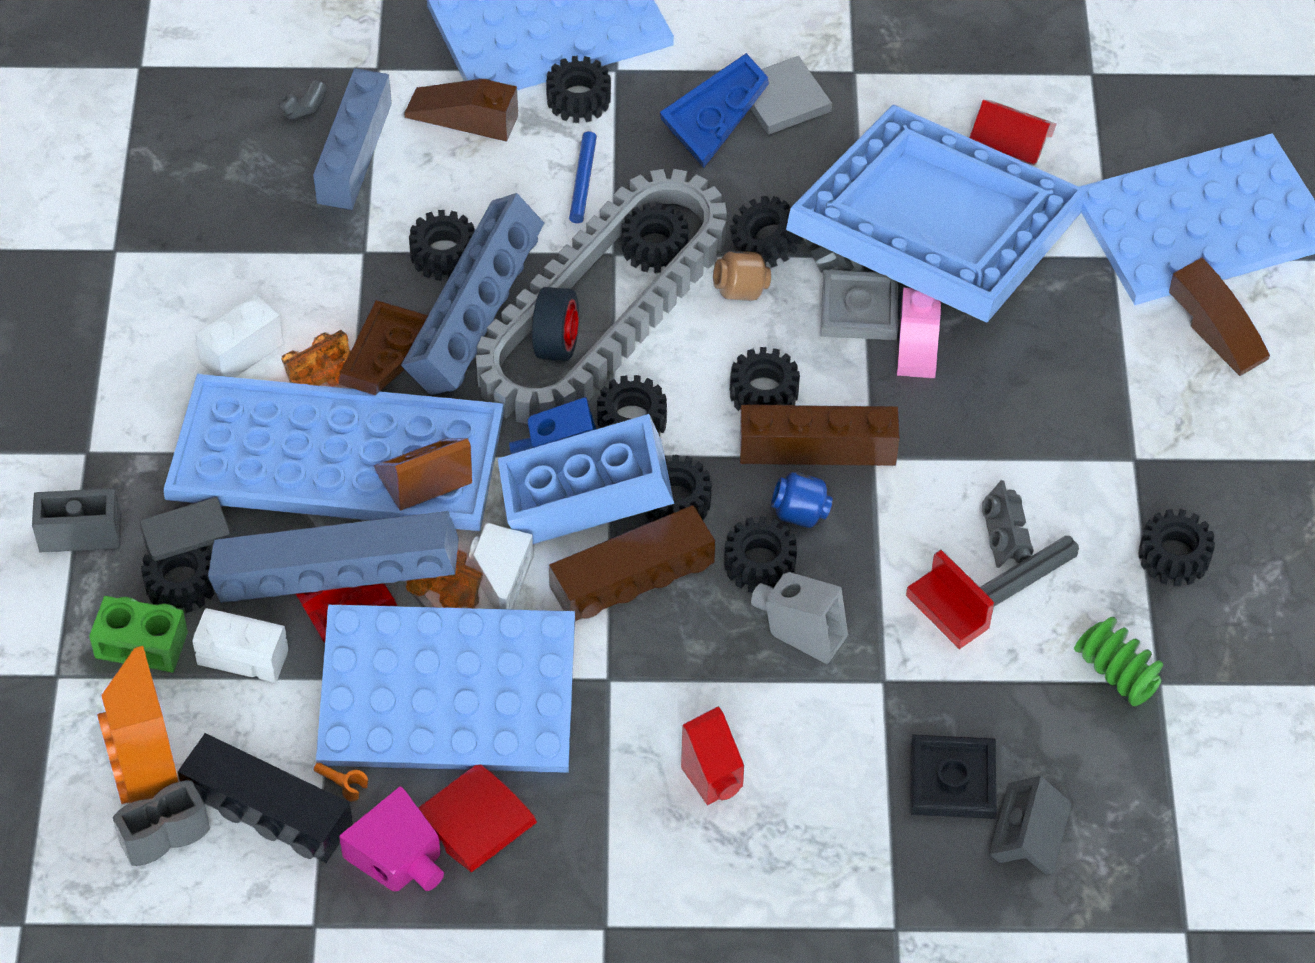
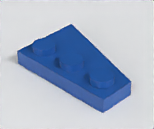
M745 53L660 112L661 120L704 168L769 85L768 76Z

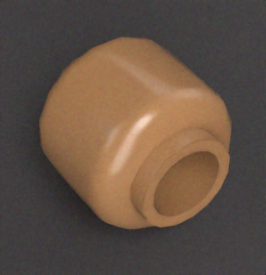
M729 251L724 254L722 259H717L715 262L713 284L716 289H719L720 294L725 299L754 301L760 297L763 289H768L770 286L771 270L765 266L763 257L758 253Z

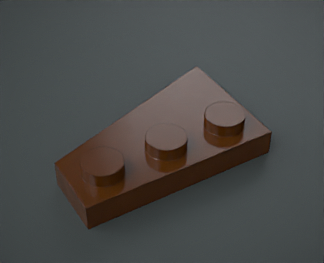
M376 300L340 372L339 385L372 395L378 394L405 370L401 365L428 315Z

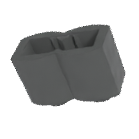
M181 781L171 784L159 791L153 799L132 802L121 808L112 817L119 843L131 866H141L154 862L165 855L171 847L176 848L190 845L201 839L210 830L204 802L192 781Z

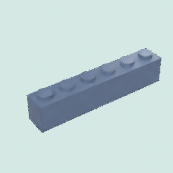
M444 511L214 540L208 578L222 603L455 575L459 537L449 512Z

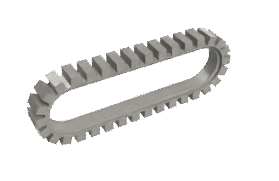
M664 169L650 171V182L641 174L631 179L630 191L621 186L613 195V203L607 201L600 208V218L594 215L586 223V232L580 229L572 238V247L566 244L558 252V261L552 259L544 267V276L538 274L530 282V291L523 289L516 297V307L509 304L501 312L502 322L495 319L487 327V337L481 336L477 345L476 370L478 388L481 387V396L484 401L503 403V417L507 419L515 410L516 422L528 424L527 420L533 413H540L585 397L589 401L593 397V386L600 389L607 381V371L614 374L621 366V356L628 358L634 352L635 340L639 343L644 341L649 335V325L655 328L663 320V311L669 313L676 305L677 296L683 298L690 290V281L696 283L703 276V268L709 269L717 260V252H722L725 244L727 211L725 202L721 203L722 195L717 188L713 186L707 189L708 180L697 174L687 182V171L673 169L671 179H666ZM650 203V207L656 206V203L677 204L689 208L699 216L702 226L697 234L565 377L557 383L543 388H526L513 383L503 374L501 366L506 357L532 330L533 313L539 291L543 287L571 289L622 235V223H625V216L627 214L632 215V209L638 207L640 211H643V204Z

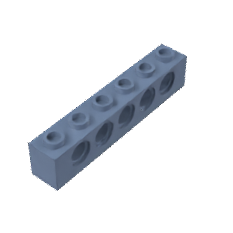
M518 193L491 201L401 365L430 395L446 391L452 392L463 383L465 379L464 374L470 362L477 355V345L481 336H485L487 327L495 320L494 317L500 306L509 297L511 285L524 268L523 263L530 250L538 242V235L545 223Z

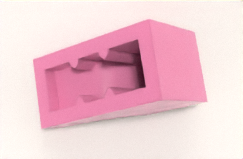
M903 288L897 376L935 378L941 301L913 288Z

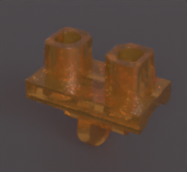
M342 330L332 335L324 332L315 337L312 346L302 352L292 350L284 354L281 360L289 382L318 386L327 382L332 387L339 384L340 372L351 352L347 334Z
M458 549L455 575L407 580L406 589L408 592L419 597L425 595L429 590L440 594L439 602L443 608H462L466 606L474 609L479 603L478 591L483 579V573L467 566V553Z

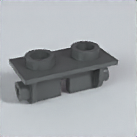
M1000 480L982 502V513L986 519L990 537L989 545L993 550L997 568H1000L1008 558L1015 559L1017 563H1021L1034 552L1028 529L1015 527H1023L1026 523L1022 498L1016 494L1015 490H1006L1004 480Z

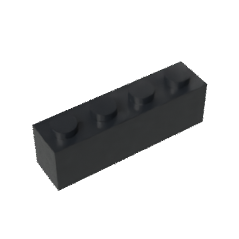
M204 733L177 771L179 781H192L204 804L217 809L224 818L233 823L241 821L255 828L262 837L270 841L278 839L290 845L297 854L307 859L315 857L327 863L340 844L339 836L353 824L350 802L207 733Z

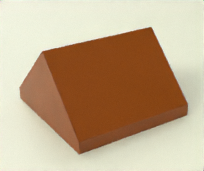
M445 438L376 464L374 468L401 511L471 484V445L468 438Z

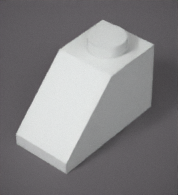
M486 523L481 537L475 536L473 539L469 559L474 560L475 578L494 609L513 610L533 559V536L525 532Z

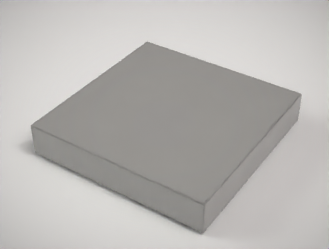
M799 56L761 69L768 76L769 85L750 110L768 135L832 112V102Z
M823 270L821 337L897 340L898 281L878 272Z

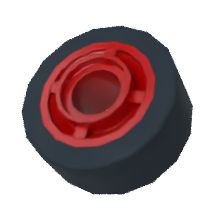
M543 287L537 296L533 313L532 341L535 355L539 359L569 361L573 356L578 336V297L575 290Z

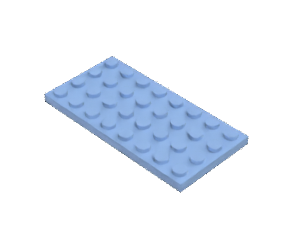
M197 374L164 486L165 500L198 503L217 497L220 506L370 521L448 511L455 529L481 531L504 415L503 403L379 392L376 395L349 388ZM445 438H468L471 445L472 483L400 511L378 477L374 465Z

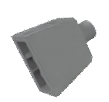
M788 572L783 574L774 588L760 583L752 594V606L767 612L770 632L774 637L823 663L829 664L848 636L842 588L839 586Z

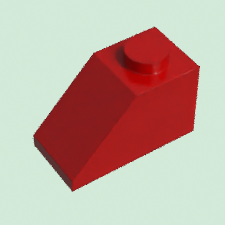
M719 706L682 725L681 769L707 806L719 799L723 801L736 795L740 788L743 787L744 763L724 713Z

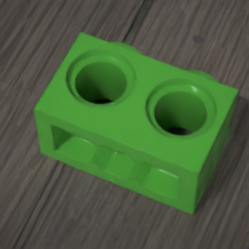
M104 596L89 638L96 659L124 664L134 648L143 646L149 668L174 673L188 630L184 611L172 605H153L138 602L130 597L114 598ZM119 626H125V627L120 628V629H115V628H117V627H119ZM159 633H165V634L160 635V636H155L156 634H159Z

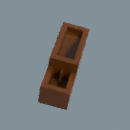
M1203 257L1173 273L1169 293L1193 317L1191 327L1239 376L1269 360L1270 354L1250 317L1233 292Z

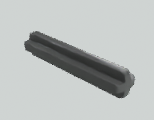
M1064 536L980 588L993 600L994 606L1077 557L1079 546L1071 536Z

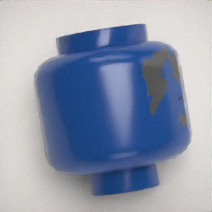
M791 472L786 478L780 477L772 495L771 507L776 508L778 519L805 528H812L819 518L826 519L828 517L833 498L827 495V486L824 480L799 472Z

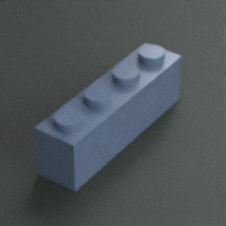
M354 68L313 174L317 204L353 210L392 105L389 74Z

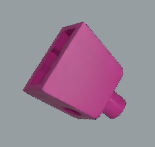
M401 786L339 836L342 857L391 891H400L413 879L425 891H430L443 879L444 872L434 863L440 856L439 837Z

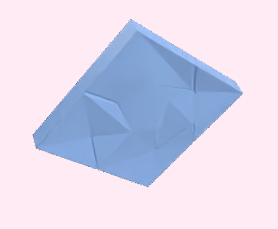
M892 105L790 208L786 230L882 275H887L895 281L987 323L1079 216L1087 191L903 108Z

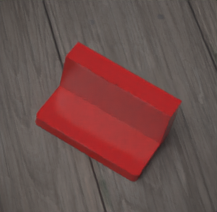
M983 100L969 138L1006 155L1036 164L1040 158L1046 138L1053 136L1057 124L992 100Z
M942 550L936 552L933 557L932 570L909 585L906 596L960 650L990 629L994 602Z

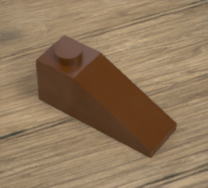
M476 79L416 87L404 115L408 119L507 142L518 118L517 86L487 79Z

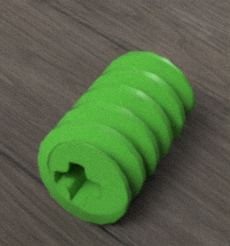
M1110 617L1104 622H1098L1089 628L1079 638L1074 650L1075 652L1082 653V657L1087 663H1094L1095 671L1098 674H1105V679L1110 685H1117L1116 690L1121 696H1128V701L1132 706H1138L1147 701L1160 686L1162 679L1158 674L1162 670L1163 662L1158 660L1151 665H1147L1152 655L1151 651L1146 649L1137 655L1135 652L1139 648L1140 641L1135 638L1125 644L1124 641L1129 634L1128 629L1124 627L1114 633L1113 629L1118 621L1115 617Z

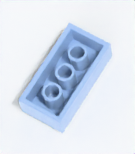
M649 414L498 458L507 522L513 530L532 534L533 544L674 504L662 440Z

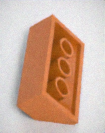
M136 647L101 695L106 712L97 714L121 804L153 799L165 787L179 782L144 647Z

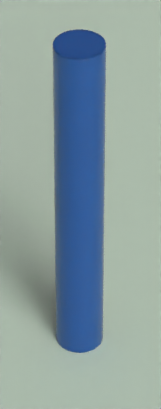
M591 131L584 132L582 135L569 220L576 224L582 223L585 215L597 139L596 134Z

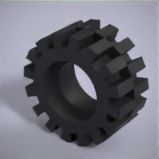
M572 56V62L569 63L566 58L561 59L560 66L555 63L551 67V72L548 71L547 105L549 109L552 108V113L555 116L561 113V119L567 121L569 117H573V123H579V118L584 117L585 122L592 121V115L598 119L602 116V110L606 112L609 108V103H611L610 74L608 75V69L606 66L601 68V62L598 60L591 64L590 57L584 56L583 61H578V56ZM574 86H584L590 90L574 93L567 89Z
M761 196V203L757 204L754 198L749 201L751 204L750 208L747 209L744 205L739 208L741 216L735 214L732 218L735 225H730V232L732 234L730 236L738 251L758 253L763 257L765 266L766 262H769L771 267L778 266L776 260L779 258L783 262L789 260L788 252L793 255L797 252L798 249L795 244L801 245L802 238L786 230L791 208L788 202L785 200L781 202L780 198L773 196L770 202L768 196ZM769 225H779L772 235L763 239H754L755 235L762 228Z
M650 203L643 204V211H640L638 207L632 209V215L627 214L625 216V223H622V252H624V258L626 261L631 259V266L634 268L641 264V271L648 273L649 267H653L654 273H661V267H666L689 241L687 219L683 220V214L680 211L674 214V207L668 205L666 210H663L662 203H656V208L653 209L650 208ZM658 233L667 236L668 239L663 242L652 243L645 241L642 237L647 234Z
M438 210L439 216L435 217L431 211L426 213V221L419 217L416 220V226H411L409 235L412 264H415V269L418 272L423 270V275L427 278H430L432 273H434L435 280L442 281V275H448L449 279L475 232L473 223H468L466 216L462 215L458 219L457 212L452 210L449 216H445V210ZM442 240L452 241L457 244L446 250L430 247L431 244Z
M760 347L759 354L755 353L754 348L747 350V358L743 354L739 355L737 363L733 362L730 372L729 391L731 402L734 401V407L739 411L741 405H795L799 394L800 372L797 371L798 365L795 361L790 363L791 356L785 353L782 357H779L780 350L773 348L772 354L766 353L767 347ZM758 378H769L776 381L779 386L770 390H762L753 387L750 382Z
M625 375L620 376L619 384L613 379L609 381V389L604 386L600 390L601 396H598L597 425H599V428L633 419L623 417L617 411L626 406H638L647 411L645 415H650L659 436L660 432L664 433L667 423V398L665 394H662V388L658 384L653 387V380L647 378L642 383L641 376L634 375V381H628V377Z
M672 455V461L670 462L667 461L665 456L670 485L685 487L690 490L691 495L684 499L674 500V504L644 512L645 517L648 520L653 517V521H656L694 505L700 517L704 520L707 516V510H710L712 481H710L708 470L703 472L704 465L699 461L693 466V458L686 456L684 462L679 461V455Z
M1173 509L1166 510L1164 517L1159 512L1154 515L1153 521L1148 520L1145 529H1143L1138 552L1139 559L1142 558L1141 566L1144 570L1150 567L1148 575L1153 579L1158 574L1161 575L1160 583L1167 585L1168 579H1174V586H1181L1183 579H1185L1187 585L1193 584L1195 577L1200 580L1204 576L1205 570L1208 571L1215 548V542H1213L1214 533L1213 531L1208 532L1209 524L1206 521L1198 524L1199 515L1193 513L1191 518L1185 517L1187 510L1179 509L1178 516L1174 515ZM1168 540L1181 541L1188 545L1192 552L1187 555L1172 554L1162 547V542Z
M759 516V523H754L753 517L746 518L745 527L741 522H738L734 525V532L730 530L727 534L724 567L725 570H728L727 576L730 581L736 578V586L740 589L745 584H748V592L753 593L760 583L767 586L772 585L774 588L783 574L788 572L795 573L797 558L796 538L794 534L790 535V528L786 524L779 529L780 521L773 518L772 523L767 524V517ZM761 547L773 551L776 557L772 561L759 563L748 559L745 553L752 548Z
M206 546L158 561H154L151 554L150 556L145 554L142 559L144 566H141V573L146 594L149 595L153 605L158 602V605L169 604L177 609L185 606V611L188 613L193 611L192 604L194 603L199 608L204 606V597L211 600L214 592L208 578L212 555L210 548L206 549ZM176 567H190L195 570V574L191 578L182 582H170L164 578L167 572Z

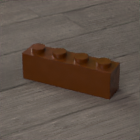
M741 405L740 464L896 466L900 438L898 406Z
M694 505L549 564V585L563 611H575V621L582 618H592L603 609L618 603H628L639 594L654 588L666 587L675 579L687 574L704 571L709 565L715 563V539Z

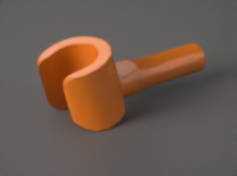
M316 763L314 766L316 773L342 787L343 797L348 801L352 802L359 799V792L351 788L350 784L356 783L362 788L368 787L367 775L360 770H352L347 774H343L322 763Z

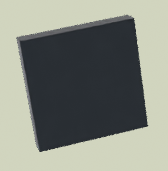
M912 734L911 815L995 819L997 813L996 739Z

